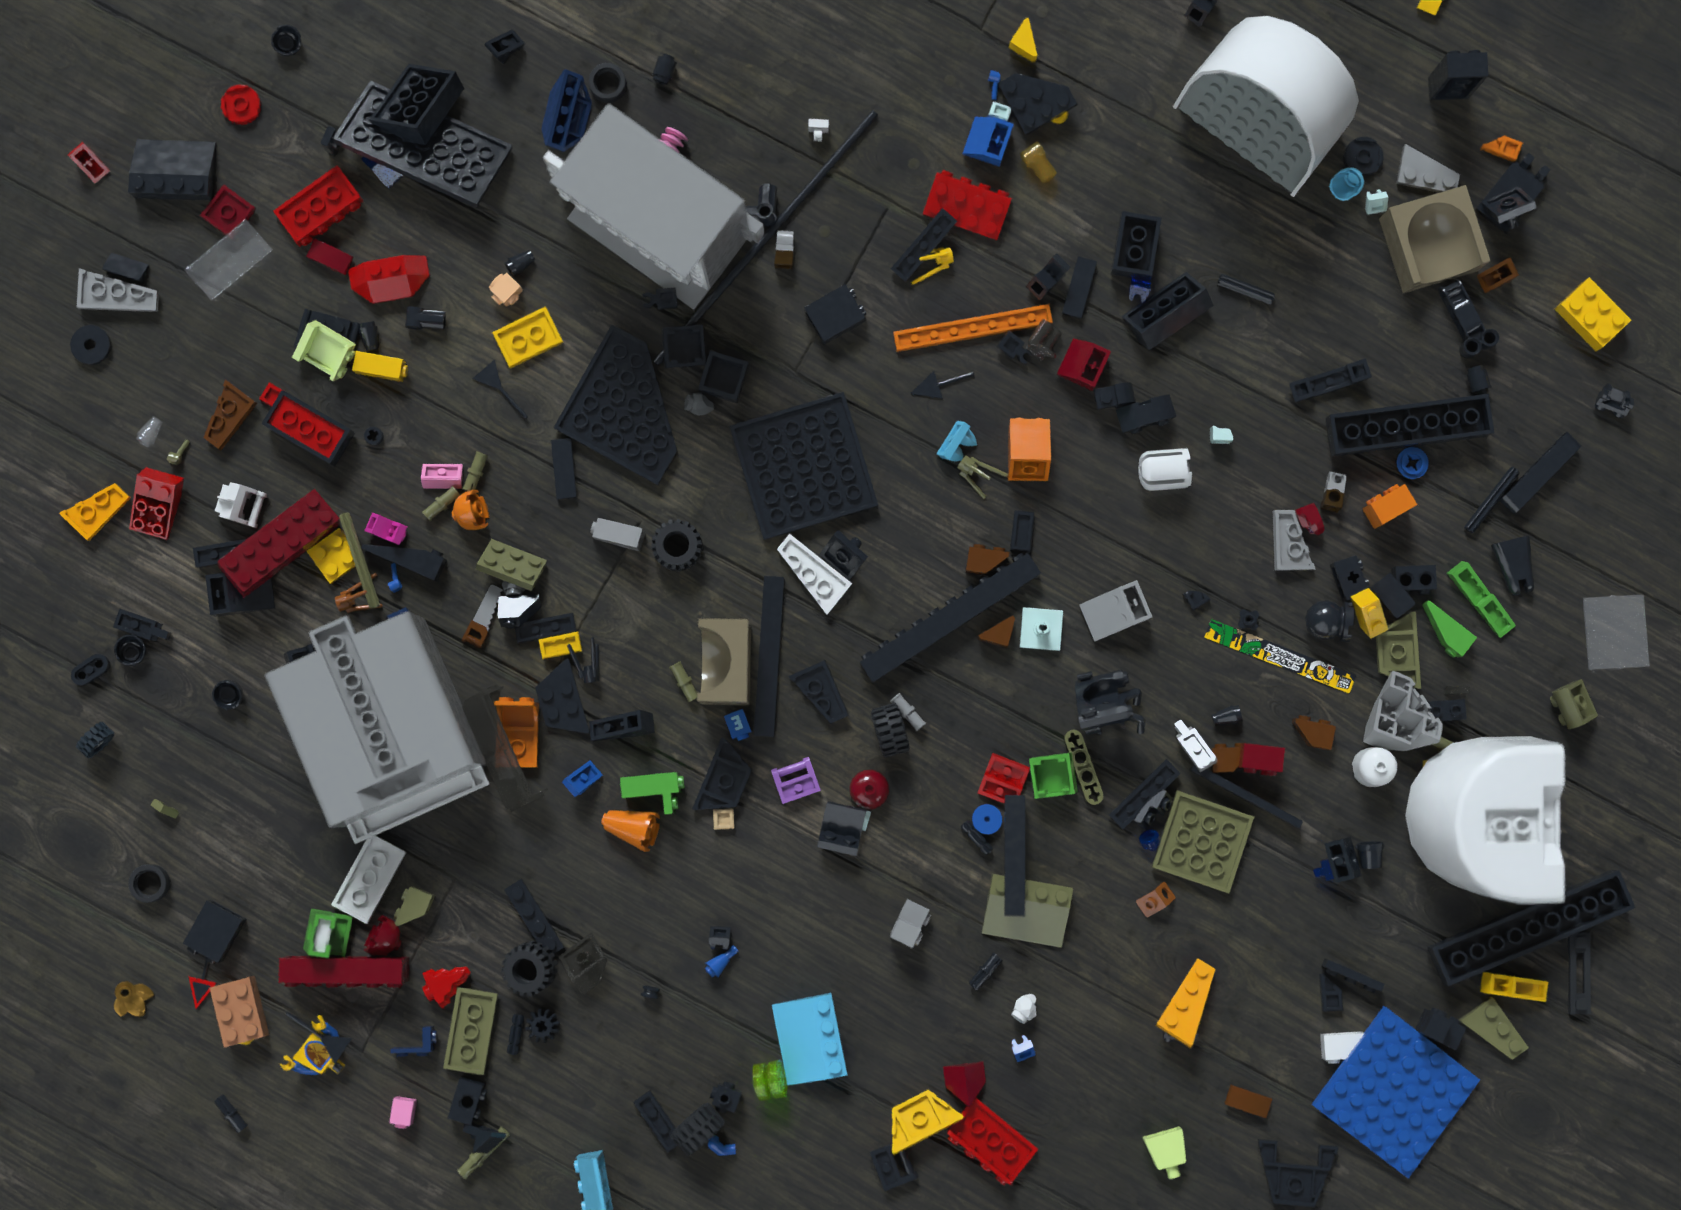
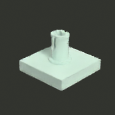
M1023 607L1020 648L1060 651L1063 611Z

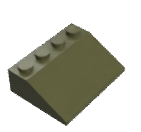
M991 874L982 934L1062 947L1073 888L1025 879V917H1005L1004 875Z

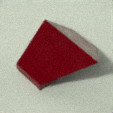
M983 1061L943 1066L945 1087L970 1107L986 1083Z

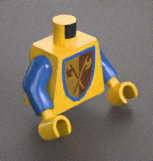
M321 1015L317 1016L320 1023L316 1024L311 1021L313 1028L322 1035L339 1037L338 1031L327 1022H324ZM313 1033L294 1055V1061L285 1055L283 1058L289 1062L286 1065L280 1063L282 1069L286 1071L291 1069L292 1071L307 1075L323 1074L328 1068L339 1074L345 1067V1064L339 1059L334 1064L321 1039Z

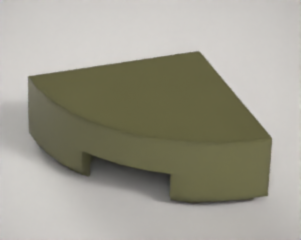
M153 800L151 803L153 808L176 819L179 814L178 810L164 805L162 801Z

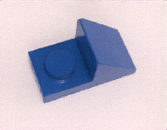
M589 760L566 777L562 783L576 797L585 792L603 775Z

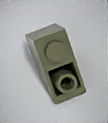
M414 886L409 887V890L405 889L401 898L404 901L402 907L398 908L394 915L396 926H401L427 915L435 895Z

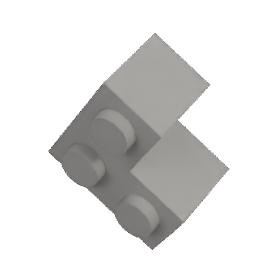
M907 899L890 933V937L912 948L914 944L918 945L923 936L920 932L922 925L926 926L931 917L928 914L929 909Z

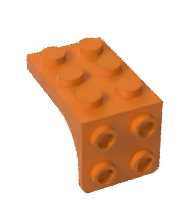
M499 697V701H494L497 709L496 767L538 768L539 703L534 702L532 698L526 697L519 698V701H514V698Z

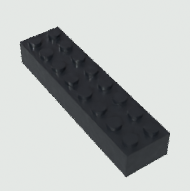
M1489 394L1330 414L1325 418L1331 457L1489 437L1495 433Z

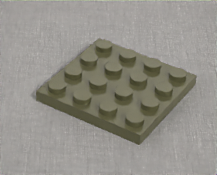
M1176 791L1152 868L1225 893H1230L1254 816Z

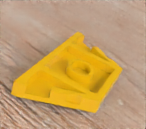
M930 1090L893 1107V1154L895 1155L963 1120V1115L938 1098Z

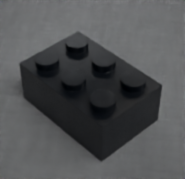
M1122 211L1119 218L1110 274L1147 281L1151 279L1162 218Z

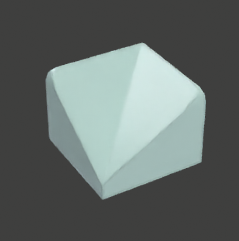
M1216 426L1210 428V443L1229 444L1233 441L1230 429L1217 428Z

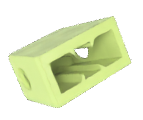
M1176 1127L1142 1137L1158 1170L1166 1168L1169 1179L1179 1177L1178 1165L1186 1162L1182 1129Z

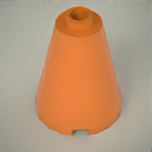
M609 810L603 815L601 824L604 830L642 851L649 852L648 846L654 845L658 835L660 824L656 823V818L660 819V815L656 812Z

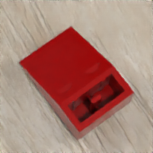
M147 467L137 474L129 529L168 540L182 496L184 478Z

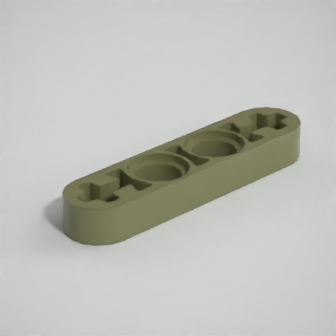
M1070 730L1065 734L1064 742L1068 753L1072 752L1075 773L1084 798L1089 804H1099L1103 800V792L1083 736L1078 730ZM1071 733L1074 736L1078 735L1079 739L1076 740L1077 746L1082 744L1083 749L1071 751V748H1075L1073 742L1068 741ZM1077 752L1085 754L1086 760L1084 763L1079 764L1075 761L1074 757ZM1084 771H1090L1093 775L1092 780L1088 783L1084 782L1081 778ZM1096 783V787H1093L1095 793H1099L1097 801L1094 802L1093 799H1089V795H1091L1090 788L1085 790L1084 786Z

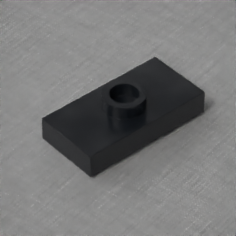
M328 126L320 143L328 154L335 157L340 147L333 143V137L337 130Z

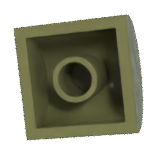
M1582 679L1552 691L1551 703L1554 707L1559 708L1561 712L1559 714V721L1563 726L1566 725L1568 729L1582 726L1598 716Z

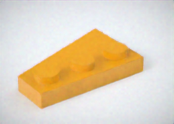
M114 483L93 494L92 497L76 503L75 506L59 512V514L86 540L90 541L131 497Z

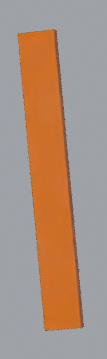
M1046 304L894 331L893 335L896 351L901 352L1007 333V331L1013 332L1052 325L1053 321L1050 305Z

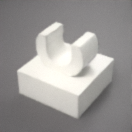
M809 119L808 129L809 132H814V141H822V133H828L829 120Z

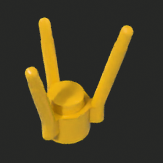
M937 248L931 252L935 254L920 257V261L935 259L936 263L941 264V266L913 280L912 284H916L943 269L949 268V264L954 262L951 248Z

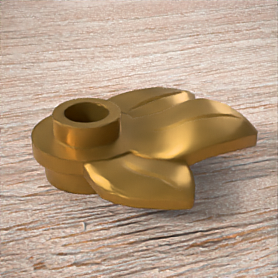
M128 981L120 982L115 988L116 1000L114 1002V1009L120 1017L124 1016L127 1012L134 1016H144L146 1010L144 1001L153 997L154 993L144 984L133 985ZM127 989L129 994L123 995L121 991Z

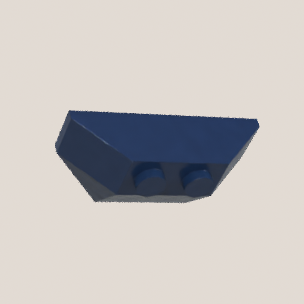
M564 69L550 91L541 127L545 145L564 152L580 142L584 136L592 102L582 75Z

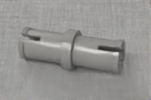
M900 693L890 701L898 705L902 718H906L916 731L926 724L915 712V707L910 706Z

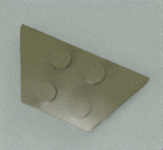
M1411 612L1389 624L1388 631L1376 636L1378 673L1389 677L1392 671L1410 677L1416 684L1414 686L1415 689H1421L1416 612Z

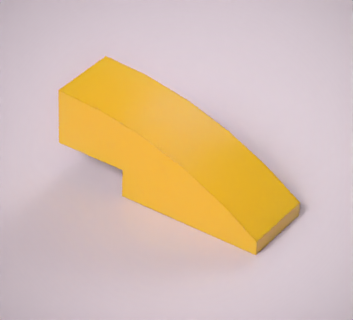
M1482 972L1480 992L1546 1002L1547 981Z

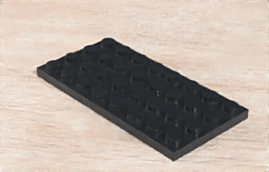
M370 81L334 135L333 143L477 208L512 151V145L447 115L426 145L408 142L369 121L390 91V89Z

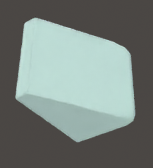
M993 102L988 117H995L1008 122L1012 108Z

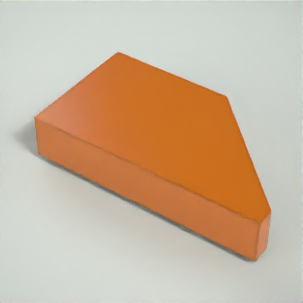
M1503 136L1482 145L1480 149L1515 162L1523 143Z

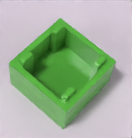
M1072 752L1029 758L1035 799L1069 795L1078 792Z

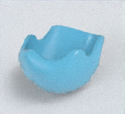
M1349 167L1336 173L1331 179L1329 187L1336 199L1345 201L1358 195L1363 189L1365 181L1358 169Z

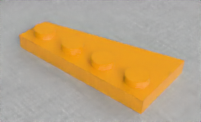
M1200 959L1196 960L1156 1024L1157 1027L1190 1048L1195 1039L1215 972L1213 967Z

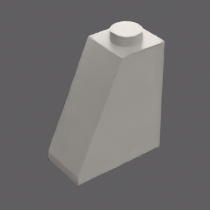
M598 518L597 522H593L590 531L593 534L592 537L596 540L638 552L641 550L645 537V531L642 528Z

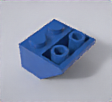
M975 117L962 154L1000 167L1014 124L995 117Z

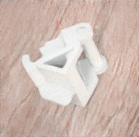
M230 482L229 486L223 484L220 496H217L219 499L215 512L220 513L219 517L257 528L258 524L256 523L264 498H267L268 494ZM254 494L257 496L249 521L244 520L245 514H243L246 500L250 499L251 495Z

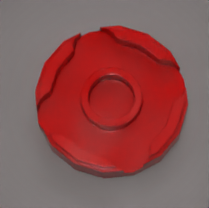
M235 85L230 87L222 97L221 109L231 122L235 124H248L258 117L261 110V100L259 95L249 86Z

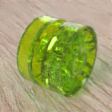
M781 1060L770 1061L768 1066L765 1062L753 1065V1083L759 1101L771 1100L772 1096L775 1099L787 1096V1080Z

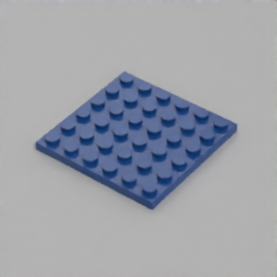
M1383 1006L1364 1032L1365 1034L1348 1057L1344 1059L1311 1105L1405 1177L1409 1178L1480 1079L1391 1010Z

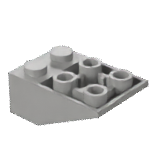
M1137 580L1079 604L1094 642L1152 618Z

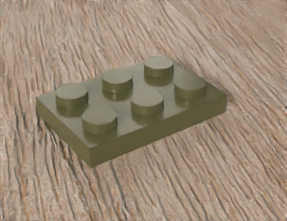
M491 539L477 562L475 570L532 591L546 566L547 560Z

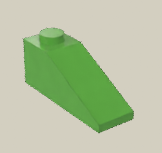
M1431 601L1424 602L1422 606L1441 645L1446 648L1445 652L1453 658L1463 657L1477 637Z

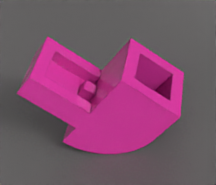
M372 513L365 531L400 545V542L406 537L407 526Z

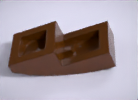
M1230 1085L1225 1104L1266 1118L1272 1098Z

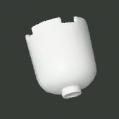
M1368 747L1355 755L1352 762L1354 777L1360 784L1367 787L1385 785L1395 777L1397 772L1395 757L1383 748Z

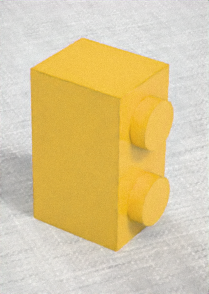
M1369 588L1351 596L1360 628L1370 639L1389 630L1380 600Z

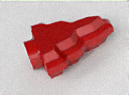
M456 967L450 971L444 968L437 971L430 969L423 972L422 974L426 985L422 987L424 994L429 1001L435 999L441 1008L445 1007L451 1002V997L457 993V987L463 984L471 974L469 968Z

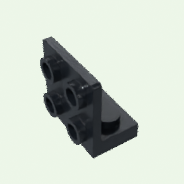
M828 801L817 847L857 856L866 810Z

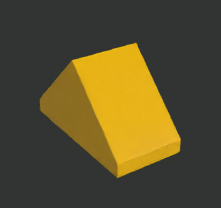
M1026 18L1011 39L1009 48L1029 61L1036 62L1037 52L1029 18Z

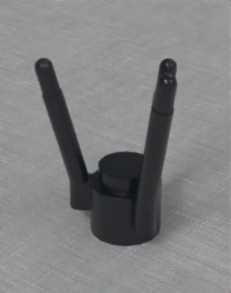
M594 637L590 639L591 665L584 666V670L581 669L571 644L567 645L577 668L578 676L584 679V683L600 680L599 645L595 644Z

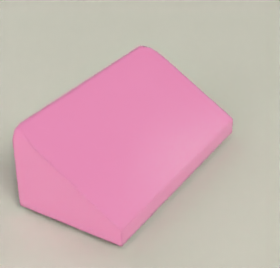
M423 464L421 474L422 487L425 489H450L453 486L455 489H462L463 464Z

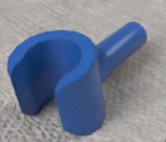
M991 70L988 81L994 82L992 99L996 100L1000 73Z
M392 563L393 581L389 582L388 586L395 593L402 589V584L397 576L396 564Z

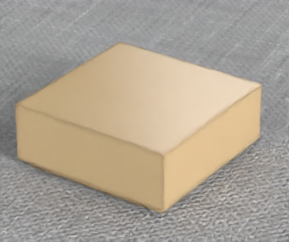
M734 808L713 809L714 830L734 829Z

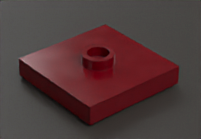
M223 185L200 216L233 240L255 212L256 208Z

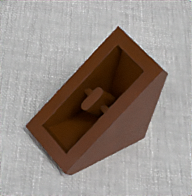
M1510 257L1478 274L1477 278L1484 293H1487L1513 281L1519 274Z
M1014 616L978 635V639L1008 647L1015 621Z

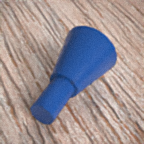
M733 945L724 954L722 953L705 962L707 967L704 969L712 978L714 976L719 978L730 959L738 952V949Z

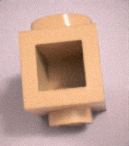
M507 273L505 275H498L489 286L493 294L491 296L492 299L499 305L503 303L506 307L509 304L513 305L519 299L518 295L523 291L521 286Z

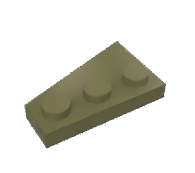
M1490 997L1459 1019L1462 1021V1024L1466 1025L1512 1060L1529 1048L1493 997Z

